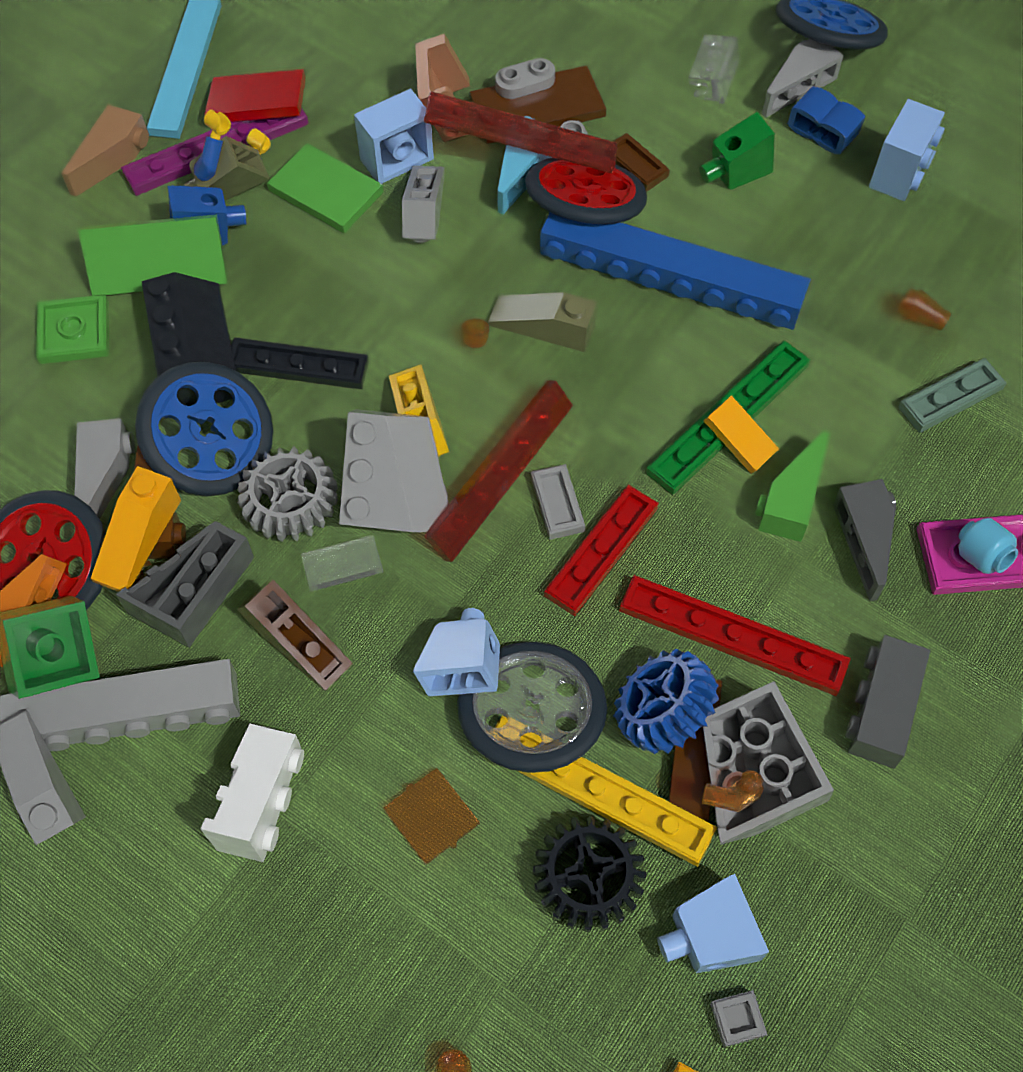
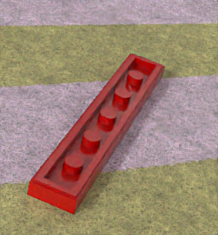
M636 575L633 576L620 605L619 612L834 696H837L851 659Z

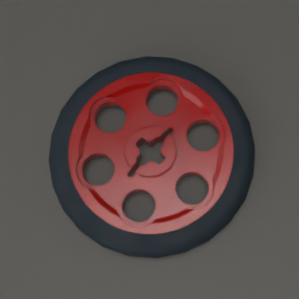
M558 156L545 159L536 163L529 170L525 179L528 194L539 206L557 216L582 223L614 224L628 221L636 217L644 209L648 198L644 185L631 172L613 163L590 157Z
M41 490L24 494L0 509V591L38 556L43 554L67 564L57 586L58 599L74 596L85 601L87 610L103 587L92 582L90 579L106 535L103 524L93 509L76 496L52 490ZM38 515L41 520L40 529L37 533L29 535L26 531L27 521L32 516ZM72 522L75 526V534L71 540L63 542L60 538V529L65 523ZM12 543L16 549L15 556L10 562L4 563L1 559V551L5 545ZM81 557L84 562L83 572L79 576L72 578L68 571L69 564L74 558Z

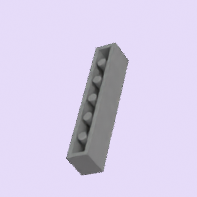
M230 659L81 682L18 699L13 694L1 695L0 725L22 712L28 711L49 751H61L69 748L70 744L82 742L94 745L103 744L112 737L124 735L130 738H140L149 735L150 731L155 730L182 731L188 729L191 724L203 722L211 725L224 724L230 718L240 717L237 673Z

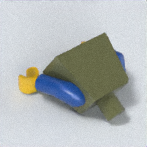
M214 110L207 111L204 123L212 129L210 136H206L203 152L190 161L189 167L194 178L186 182L185 186L220 188L223 190L224 200H228L269 180L270 178L260 155L267 152L270 148V139L257 128L252 129L247 136V143L250 146L227 136L220 139L221 135L226 134L230 130L231 122L221 112L217 114Z

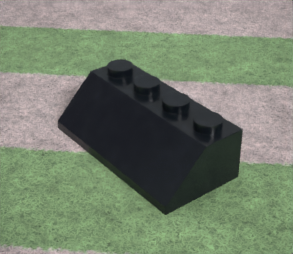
M177 272L142 281L157 376H160L170 368L190 362H210L224 365L237 371L221 289L218 283ZM190 388L178 390L177 398L181 404L185 406L196 404L197 396ZM218 390L214 393L216 404L233 399L226 390Z

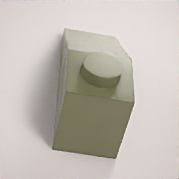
M565 292L499 295L488 320V326L585 352L595 327L597 301Z

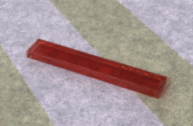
M433 91L429 93L423 121L425 123L611 174L615 168L616 142Z
M556 380L546 381L424 535L444 561H454L574 406Z

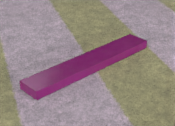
M301 108L300 116L231 122L230 130L226 134L221 135L220 139L227 136L250 146L247 143V136L252 129L257 128L272 140L308 125V117ZM212 130L122 166L123 175L135 196L191 174L190 161L203 152L206 136H210Z

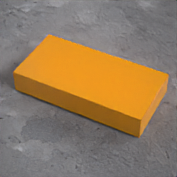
M732 395L703 420L750 474L757 471L779 450L775 443Z

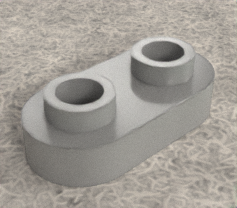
M537 58L499 70L495 76L496 92L503 98L515 99L546 90L555 82V66L549 60Z

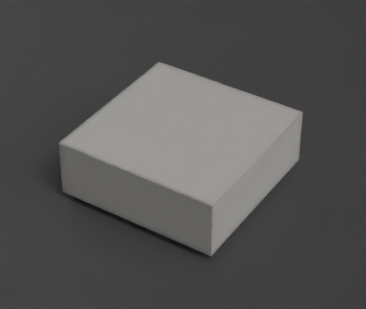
M754 991L718 999L710 1003L723 1048L767 1035Z

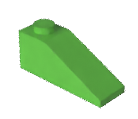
M822 431L771 483L768 495L760 494L755 512L756 516L761 517L758 531L799 542L802 541L811 516L830 436L829 432Z

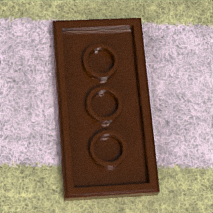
M587 65L555 72V82L550 88L515 99L501 97L496 92L495 86L470 91V101L487 144L506 140L512 126L518 125L526 115L552 129L559 128L564 122L570 120L581 123L606 117L607 108Z

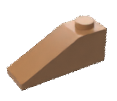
M112 105L106 106L61 172L70 195L77 197L121 169L122 166L135 160L149 140V132L142 114Z

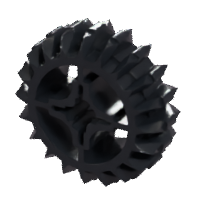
M592 815L588 816L586 827H581L580 821L574 817L571 819L570 832L562 824L557 825L556 834L559 840L551 835H546L544 837V844L549 850L538 849L536 851V859L544 864L533 866V875L544 879L536 882L534 889L537 893L549 892L541 900L543 908H548L555 903L557 904L552 915L554 920L558 921L564 913L570 915L567 927L570 929H574L578 918L584 920V932H591L593 920H598L599 927L602 931H605L609 927L608 915L616 923L621 924L624 921V915L620 907L631 913L636 909L637 905L631 897L641 898L644 893V889L636 884L646 879V872L636 869V867L643 864L644 856L642 854L630 855L636 848L637 842L635 839L628 840L625 843L622 842L626 832L623 827L618 828L614 834L609 832L611 826L609 819L603 821L602 828L594 827L595 818ZM590 844L606 848L616 859L614 860L612 856H597L592 851ZM575 846L577 862L573 866L565 868L563 874L555 875L554 868L560 856L566 850ZM584 859L591 872H597L595 886H593L592 881L589 880L587 875H582ZM623 872L622 888L612 899L604 902L603 882L613 878L615 873ZM561 888L581 890L586 894L589 903L592 905L581 904L572 900Z

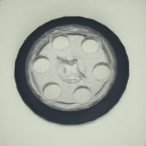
M520 642L500 647L498 680L509 684L510 688L502 694L494 692L459 694L458 719L464 735L473 747L495 764L510 770L527 773L552 771L567 766L585 755L597 742L605 726L607 715L605 691L598 676L588 664L569 650L541 642ZM535 665L542 668L544 674L539 678L533 679L527 677L523 670L528 666ZM570 683L577 688L578 692L573 696L565 697L560 695L556 688L560 684ZM526 698L534 705L539 704V714L531 706L525 707ZM492 714H501L508 719V722L501 728H493L486 723V719ZM561 717H570L576 721L577 727L571 731H563L556 727L555 722ZM532 732L539 735L542 742L536 747H526L520 742V737L525 733Z

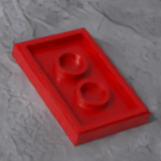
M304 69L213 77L205 114L209 110H214L217 114L221 112L229 118L230 122L300 116L306 81Z

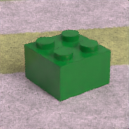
M68 596L0 612V655L8 691L18 699L100 678L85 601L74 596Z

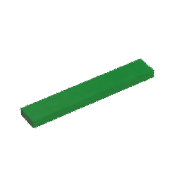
M783 340L647 467L646 474L673 496L725 447V444L703 420L731 395L754 419L809 367L811 359Z

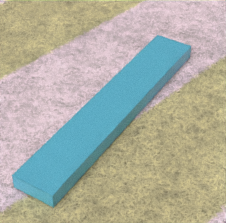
M189 0L147 125L149 136L180 139L222 7L220 0Z

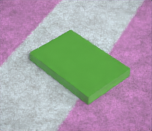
M308 143L267 182L268 191L344 234L384 192L383 184Z

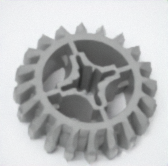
M293 446L289 453H284L280 447L277 450V455L274 456L264 452L263 462L252 459L251 466L253 470H243L244 481L238 483L240 493L238 503L240 508H242L244 519L250 522L255 532L262 530L263 535L267 539L276 533L278 540L283 542L287 535H292V538L298 541L299 533L304 531L312 537V527L314 525L324 528V517H332L334 513L332 506L337 505L336 490L338 487L336 480L333 478L332 469L329 468V465L325 466L324 460L320 456L313 458L312 453L308 449L299 455L298 449ZM306 479L316 485L315 494L308 492L304 485ZM262 494L268 495L272 504L270 509L260 504Z

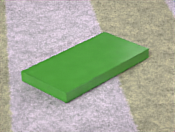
M217 214L86 226L78 229L92 296L143 292L142 281L173 272L218 284H227L228 282Z

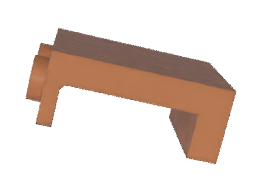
M441 34L416 43L418 98L431 113V122L444 142L471 134L472 126L453 95L454 91L470 86L469 76L446 35Z

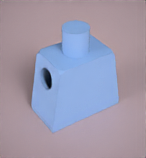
M467 608L462 612L460 621L440 622L434 627L413 672L428 697L496 692L500 655L499 640L488 620L485 619L484 614L478 609Z
M735 874L728 876L677 907L673 914L677 930L657 937L660 951L666 962L688 955L696 973L758 962L769 953Z

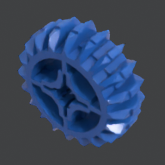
M677 648L670 654L664 650L661 651L658 658L649 656L645 665H637V671L632 676H626L628 680L626 686L618 689L621 697L614 702L617 708L614 717L617 720L618 727L621 729V733L637 748H641L643 751H650L653 754L660 750L669 754L674 745L683 748L687 738L692 737L696 739L695 732L700 727H708L705 719L707 716L716 713L712 704L719 700L716 693L719 685L716 683L714 675L710 672L711 669L703 661H700L696 655H692L689 651L681 652Z

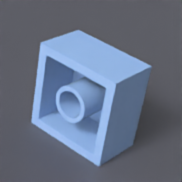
M412 89L394 95L354 114L360 161L377 182L382 184L412 170L413 165L420 166L434 159L431 113Z
M907 99L883 143L869 188L904 202L910 190L917 191L925 174L921 171L922 168L928 170L936 154V151L931 148L932 146H938L945 131V128L940 126L945 112Z

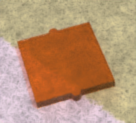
M438 768L434 769L416 784H408L404 793L383 807L386 814L425 865L429 864L449 847L452 849L456 848L457 841L480 824L479 820Z

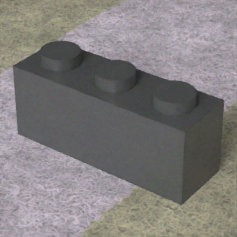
M887 635L883 636L877 647L870 646L864 663V668L870 669L867 681L861 680L855 696V702L861 704L858 716H851L845 738L851 739L848 750L849 754L893 769L905 757L931 649Z

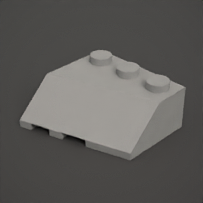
M359 409L348 412L339 524L405 532L456 530L450 512L448 494L439 465L440 460L429 417Z
M774 681L715 708L716 713L706 717L705 721L708 727H703L720 845L758 835L830 800L834 789Z

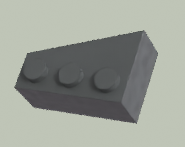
M216 521L176 549L177 554L160 567L155 565L146 572L147 576L129 590L125 587L115 594L127 614L189 648L254 559L247 537Z

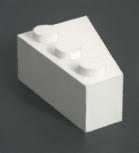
M249 724L231 762V768H234L230 783L228 787L221 785L216 794V800L222 801L214 820L205 818L200 828L217 851L264 862L267 851L272 852L274 850L279 835V827H276L280 811L286 812L292 795V789L289 788L293 773H299L304 759V750L301 749L296 734Z

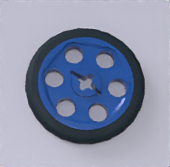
M780 0L776 6L777 16L785 26L819 43L848 49H871L879 47L888 37V28L879 17L845 0Z
M190 362L170 368L154 379L144 391L137 407L135 421L137 443L145 461L154 472L171 478L177 489L189 494L214 496L237 490L238 483L244 481L243 470H253L251 466L252 459L263 462L264 452L270 454L272 449L273 423L264 397L252 382L239 372L224 365L210 362ZM181 388L193 390L197 396L196 404L192 406L181 404L177 398L178 390ZM218 390L228 391L233 398L232 406L228 408L219 407L214 401V393ZM166 417L174 419L179 426L178 434L166 436L161 433L158 426L159 421ZM207 420L212 423L210 429L214 434L208 433L206 436H202L199 433L201 427L197 425V422L203 424ZM236 421L246 422L251 428V436L248 439L236 437L232 430L233 423ZM183 449L192 450L197 456V465L193 468L183 467L178 461L179 451ZM221 450L229 452L234 459L233 467L230 469L218 467L215 462V454Z

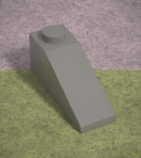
M811 39L800 42L795 46L767 90L762 115L768 117L798 101L812 86L822 88L835 81L838 77L843 55L833 46Z
M413 165L402 198L403 238H411L412 241L420 243L428 242L430 239L436 240L440 220L445 167Z
M121 418L77 422L74 496L89 505L99 519L102 517L129 469L130 453L135 452L133 433L127 432Z
M24 711L0 725V766L15 808L34 843L38 845L86 818L28 711Z

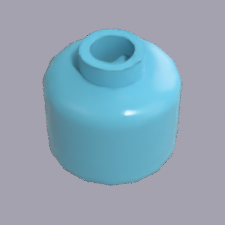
M984 518L976 523L971 521L959 533V539L961 540L958 547L959 555L984 574L1004 572L1013 564L1018 556L1016 536L992 518Z

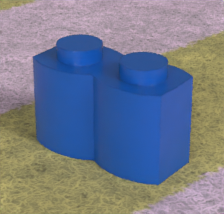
M812 86L792 107L787 124L797 134L808 139H814L823 149L834 154H841L860 133L866 116L855 106L838 101L830 92Z

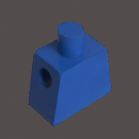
M167 186L170 219L217 214L222 246L228 243V226L246 225L244 205L226 206L223 190L220 188Z

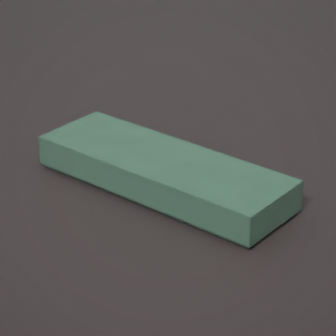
M983 358L902 400L898 408L915 429L921 433L1003 390L1007 382L986 358Z

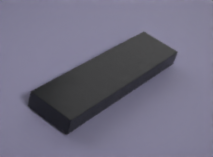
M234 337L231 345L235 367L240 374L362 390L369 365V356L366 354Z

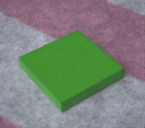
M106 294L37 302L36 358L40 364L109 356V301Z

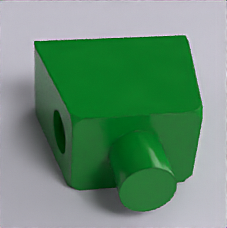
M758 111L714 139L712 142L713 159L699 166L700 174L707 184L720 178L728 189L733 190L773 173L775 133Z

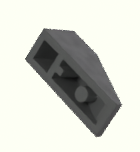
M883 479L840 487L833 503L869 601L877 600L886 585L896 511L895 497L891 491H887Z

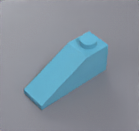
M527 115L518 125L512 126L507 135L498 185V213L502 215L527 189L525 179L529 170L536 163L557 155L558 132Z

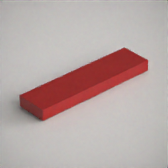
M628 484L545 589L544 597L575 617L657 511L659 503Z

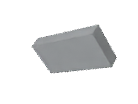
M566 464L532 471L531 481L549 540L585 532V523Z

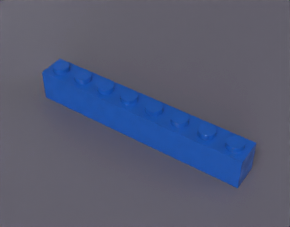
M550 212L540 232V254L552 259L563 260L585 269H593L615 278L626 279L648 288L659 289L681 298H689L711 307L722 308L744 317H752L771 323L774 326L785 327L791 330L795 328L811 278L621 222L614 224L582 223L557 216Z

